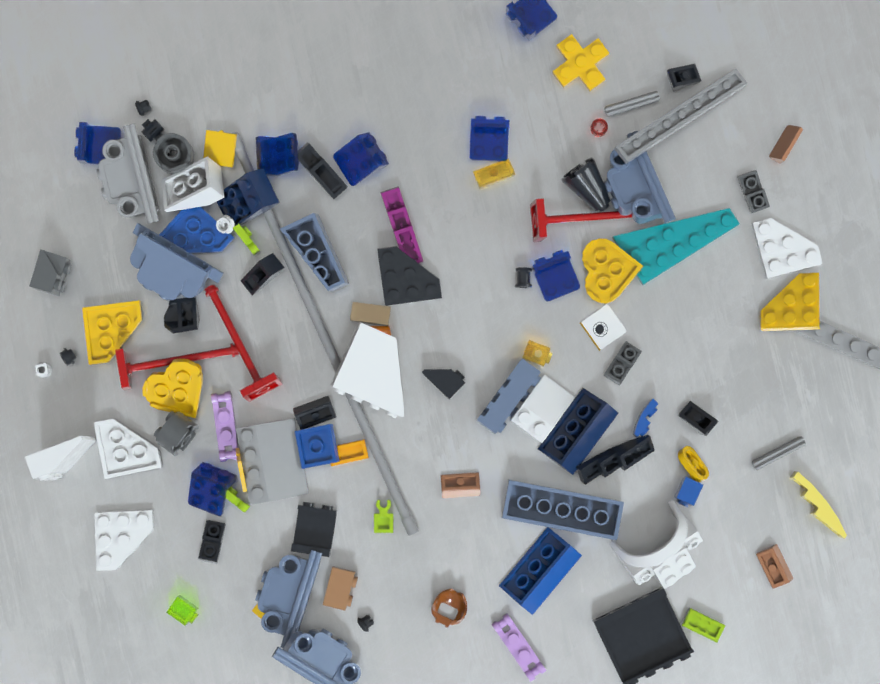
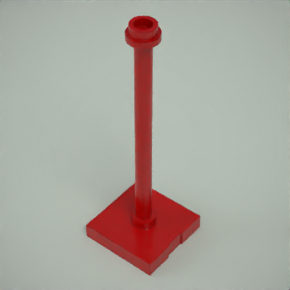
M544 198L535 199L530 204L533 242H541L547 237L546 226L551 223L632 218V214L624 216L618 211L547 216L545 214Z
M210 285L205 288L206 297H211L254 381L253 384L239 390L243 398L251 402L283 384L274 372L264 378L260 377L217 294L219 291L218 287Z
M230 343V347L131 364L130 362L127 363L123 348L115 350L121 388L123 390L131 389L129 374H132V372L169 366L174 359L197 361L231 354L232 358L239 355L235 344Z

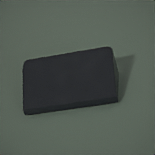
M329 396L293 408L300 430L336 418Z

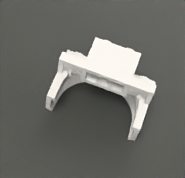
M673 500L668 501V504L673 510L672 514L677 519V527L672 538L661 547L649 554L633 555L625 552L614 540L610 542L614 553L638 585L647 582L652 576H655L665 589L673 585L682 576L689 574L696 567L688 551L697 547L703 540L696 528Z

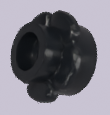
M63 348L64 350L59 354L66 366L75 364L76 356L73 351Z

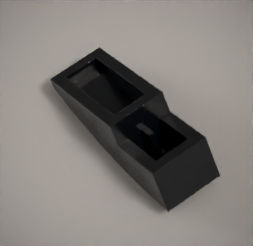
M307 142L294 154V157L333 199L348 187L310 143Z

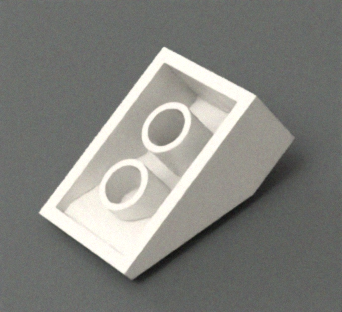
M207 156L188 166L183 171L162 180L164 211L171 212L207 206L224 198L221 166Z
M544 375L510 421L535 440L543 443L575 397Z

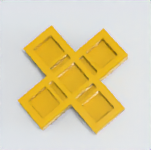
M572 34L556 45L557 49L566 59V62L553 70L552 73L563 88L577 77L581 79L589 91H592L605 81L604 76L595 64L608 56L609 52L599 38L584 49Z

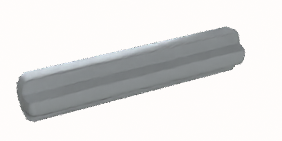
M657 91L614 103L604 108L605 114L609 117L658 102L660 96Z
M802 436L797 437L753 460L752 465L756 470H759L805 446V440Z

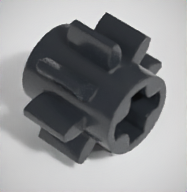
M147 119L142 124L144 129L141 132L152 142L154 139L157 141L163 135L162 132L165 129L156 119L152 122Z

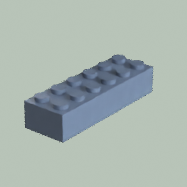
M508 480L501 518L617 540L624 502Z

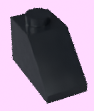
M272 253L258 261L241 279V282L250 294L254 295L272 281L285 267Z
M424 369L422 371V374L449 400L465 384L463 381L465 377L458 370L454 372L452 369Z

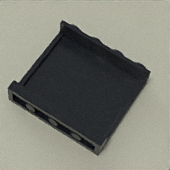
M663 587L592 620L622 684H636L639 682V678L643 676L646 678L656 674V670L670 668L674 665V661L679 659L684 661L690 658L691 653L694 652Z

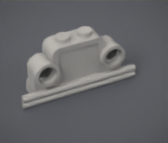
M135 124L123 126L126 138L109 140L103 146L102 151L106 159L100 161L99 169H97L98 179L102 180L104 187L101 188L103 198L107 199L111 204H117V211L123 217H133L145 213L148 224L158 222L157 210L160 209L142 137L137 134Z

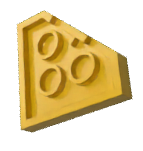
M799 273L761 310V331L820 329L819 273Z
M139 300L82 308L89 365L109 363L116 355L115 350L123 346L143 319L141 302Z

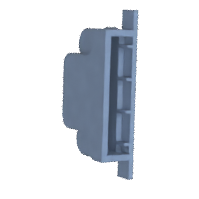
M634 131L632 133L627 134V138L631 137L638 131ZM614 149L610 154L611 169L607 172V178L604 182L607 193H611L613 208L617 209L624 216L632 214L633 220L639 224H644L657 218H663L664 223L675 220V215L647 151L626 164Z
M137 223L133 234L137 235L138 239L130 256V262L135 268L140 269L137 279L143 284L142 286L145 289L155 291L162 299L174 300L181 294L186 298H193L200 294L205 288L207 278L219 283L224 274L223 272Z
M311 550L308 560L294 555H286L280 560L279 566H274L268 572L264 571L261 582L264 585L262 590H258L255 601H258V609L265 613L261 619L263 629L270 633L284 635L281 648H284L290 636L300 629L322 557L320 552Z
M324 628L321 631L312 629L308 633L294 632L284 648L277 647L272 655L277 661L314 684H353L359 680L361 675L360 667L353 662H349L352 658V652L346 647L348 644L339 638L334 640L331 638L333 634Z

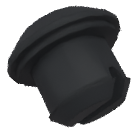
M148 100L136 101L135 106L139 115L144 116L145 112L151 110Z
M369 615L364 616L362 619L359 617L357 619V623L365 632H369L368 628L374 625L373 620L368 621L371 618Z

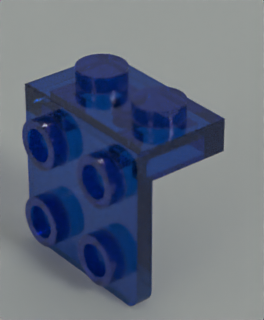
M519 0L515 4L512 1L506 6L505 14L507 18L518 26L519 33L523 37L526 36L528 40H531L557 19V14L546 0Z
M475 116V119H471L470 159L474 161L505 162L508 159L510 120H505V117L499 116L494 117V119H486V116Z
M79 122V127H76L78 146H75L74 156L77 158V161L81 164H99L101 160L106 159L102 151L103 146L109 140L121 139V129L119 127L90 126L87 122Z
M370 132L357 135L333 155L335 162L351 186L357 185L374 171L389 165L385 153L380 150L376 144V139Z
M288 133L278 137H255L257 170L263 168L267 176H280L298 170L299 159L296 133Z
M557 251L549 259H545V257L539 258L534 261L535 264L531 267L544 300L547 302L580 288L579 281L570 262L571 256L569 251Z
M202 462L191 474L188 504L216 516H221L224 513L227 490L236 482L237 475Z

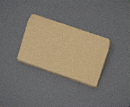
M353 302L350 321L388 326L391 307Z

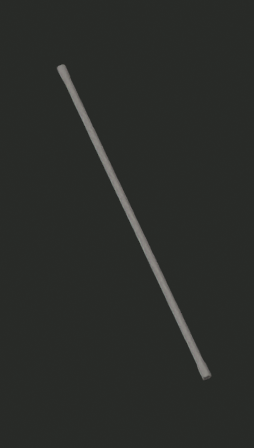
M232 133L237 134L235 153L245 174L254 171L239 133ZM271 208L263 214L336 373L341 362ZM345 392L401 516L408 536L419 531L415 521L409 513L360 402L351 399L352 395Z

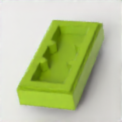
M689 608L682 623V626L716 643L726 626Z

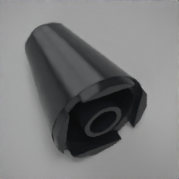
M591 157L585 160V165L578 164L566 173L561 180L594 211L599 210L602 212L610 206L608 203L611 200L595 160Z

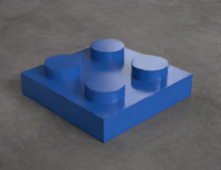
M333 424L295 431L302 469L340 462Z

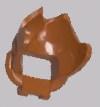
M453 588L442 591L436 597L431 607L432 615L436 618L435 622L441 623L448 628L449 625H457L463 621L467 613V601L464 594L456 592ZM441 603H445L458 610L454 620L438 613Z

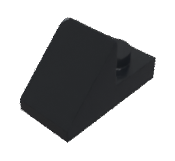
M695 64L667 70V76L673 92L682 87L701 82Z
M689 401L678 415L682 420L695 428L700 435L707 436L719 422L692 401Z

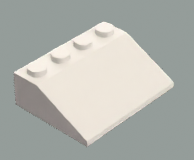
M79 436L25 456L32 478L39 479L40 481H54L62 478L63 473L68 472L97 441L96 437Z

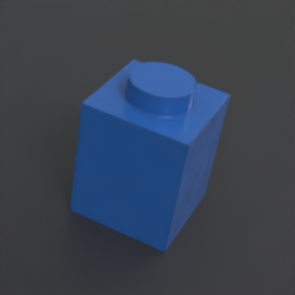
M684 476L674 498L678 499L677 503L687 508L689 505L694 506L703 484Z

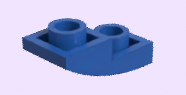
M651 399L641 411L633 430L635 437L639 435L641 437L644 436L650 429L648 427L650 422L645 417L648 416L650 418L658 410L656 408L658 403L654 399Z

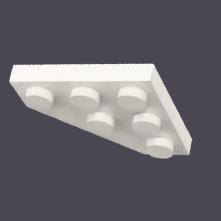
M770 218L752 223L766 279L823 264L818 245Z
M115 419L94 422L105 479L162 468L159 448Z
M153 510L94 513L96 571L117 570L129 555L154 530Z

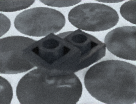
M206 520L198 560L218 563L226 526L225 523Z

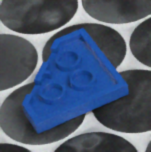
M201 207L181 210L159 234L191 254L223 252L235 239L230 233L219 232L216 227L217 221Z

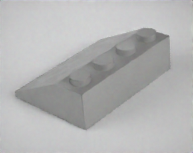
M295 418L236 429L250 505L309 494L305 470L301 468L297 447Z

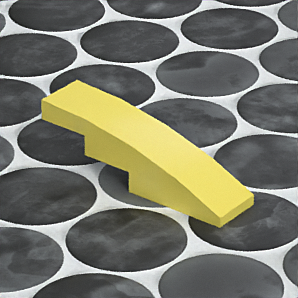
M794 471L790 478L805 489L800 496L815 507L810 514L840 538L845 539L847 534L826 499L804 476Z

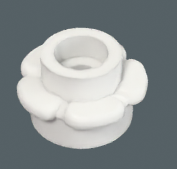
M223 215L216 222V227L221 233L229 234L235 226L234 220L228 215Z

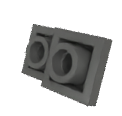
M757 170L737 176L751 213L770 207L765 190L761 186Z
M626 341L604 373V376L620 386L642 351Z

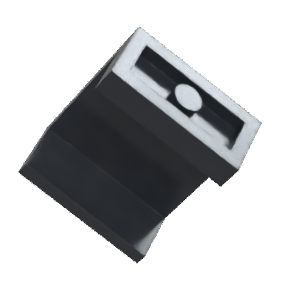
M303 502V505H298L297 508L298 516L291 551L310 554L311 550L322 553L324 557H330L337 510H333L334 506L322 505V508L314 507L315 503Z

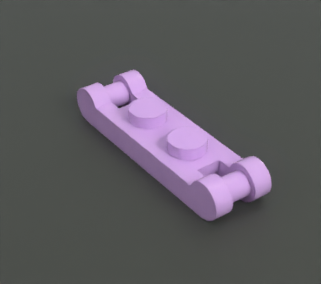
M231 391L220 395L213 393L211 394L220 462H226L227 459L237 460L235 448H239ZM219 402H226V407L220 408ZM232 445V451L226 452L225 446Z
M508 613L502 616L503 619L493 622L492 626L531 682L536 679L535 676L539 673L543 674L546 672V669ZM509 625L511 629L504 633L502 628ZM534 662L536 667L530 670L527 665Z

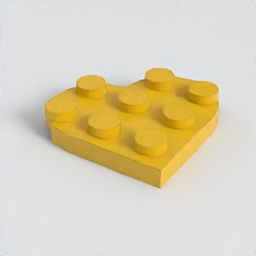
M599 238L592 240L585 246L582 253L584 267L589 272L585 279L586 292L592 300L598 303L608 304L615 301L644 267L608 239Z
M174 359L165 372H153L146 379L142 387L143 397H146L151 407L158 410L173 411L175 413L180 411L187 417L196 418L203 385L202 367L188 359Z

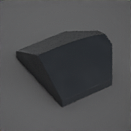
M196 296L193 298L170 300L164 315V327L172 334L198 330L200 318Z

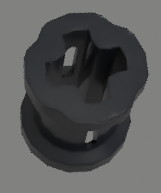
M516 268L517 284H515V288H532V284H530L532 268Z

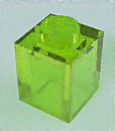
M179 595L166 613L186 626L188 623L192 624L199 615L196 612L199 608Z

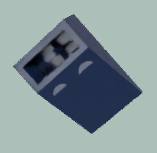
M263 168L247 172L224 189V198L217 201L222 214L230 216L234 220L235 226L252 220L280 203Z

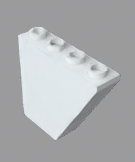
M358 322L330 384L332 387H335L333 391L344 395L345 392L351 394V399L360 403L363 400L369 402V407L378 411L380 408L387 410V415L397 418L398 415L403 417L404 406L396 338Z

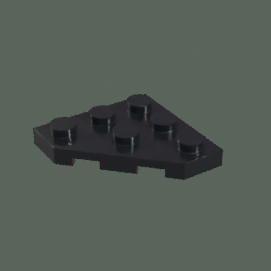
M397 246L377 248L385 306L442 298L440 280L437 276Z

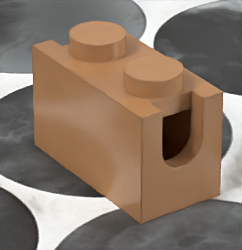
M332 567L323 605L344 611L347 606L351 607L353 596L350 595L351 588L356 587L358 577L355 576V571Z

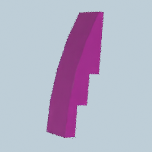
M399 186L380 192L398 247L418 263L423 262Z

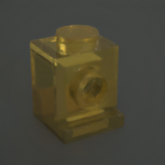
M529 340L522 358L544 367L545 363L549 364L553 353L549 352V347ZM536 350H540L542 352L541 357L535 356Z

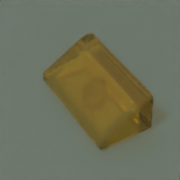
M509 158L473 171L479 189L516 175Z

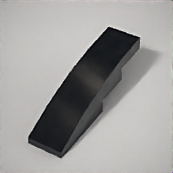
M645 435L612 447L576 468L581 482L586 485L599 475L606 478L619 468L624 471L655 451L651 437Z

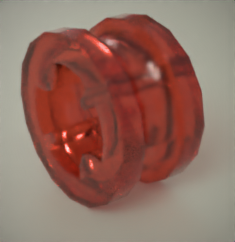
M601 118L594 120L590 127L591 133L596 137L604 136L608 130L607 122ZM597 123H601L600 126L603 124L602 132L595 131L594 128L597 126Z

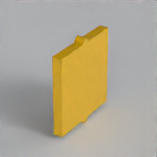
M206 130L203 158L208 156L219 166L233 168L237 134L225 133L223 130Z
M235 448L243 492H246L247 487L240 449Z

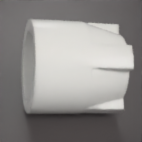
M45 362L36 364V375L42 378L49 377L52 374L51 365ZM41 366L45 367L44 373L39 372Z

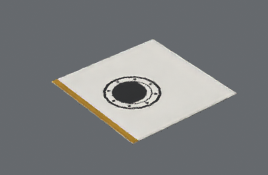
M608 304L580 322L599 351L627 332Z

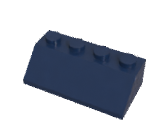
M582 388L555 427L538 447V450L573 475L577 470L576 467L582 464L616 418L618 412L607 402Z

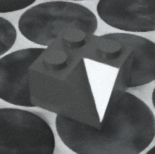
M40 249L29 287L60 296V292L63 293L66 282H64L65 276L71 270L70 259Z

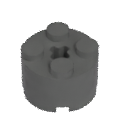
M167 133L156 141L153 148V158L163 171L168 174H175L193 164L194 151L186 138L175 133ZM173 150L176 151L175 157L171 156Z
M171 411L167 415L166 423L163 427H159L155 431L154 437H156V442L172 455L177 456L179 455L177 453L179 449L184 451L196 435L193 431L195 428L198 429L199 426L180 411L176 413Z

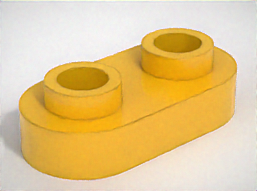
M685 446L678 451L680 463L694 481L702 482L709 477L708 468L692 447Z

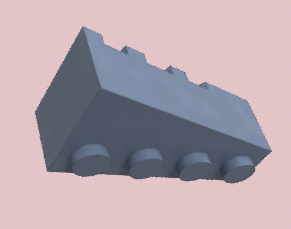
M312 213L280 228L328 291L333 292L349 284L318 214Z
M522 358L476 421L493 434H496L497 431L501 433L507 425L505 420L508 416L512 418L518 410L516 405L519 401L524 402L530 394L527 390L531 385L535 387L541 379L538 376L540 371Z

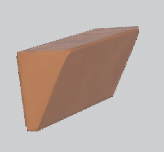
M793 125L786 126L769 157L779 164L783 163L802 133L803 128Z
M479 472L441 475L442 498L480 496Z
M777 544L756 554L773 589L793 580V576Z

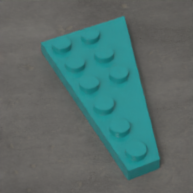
M727 208L613 236L612 238L617 246L644 266L636 275L641 284L644 285L732 230L740 223L731 209Z

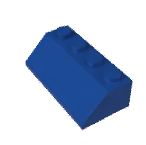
M547 527L501 582L499 587L533 615L582 555Z

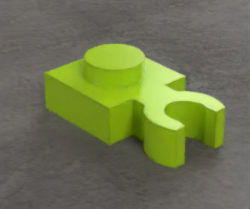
M240 224L233 227L252 254H257L260 250L249 237L252 233L246 226L241 227Z
M223 486L220 489L219 493L245 513L250 506L237 496L239 492L232 486Z
M377 500L376 506L380 513H374V533H393V513H388L391 501L387 500V506L383 508L380 506V500Z

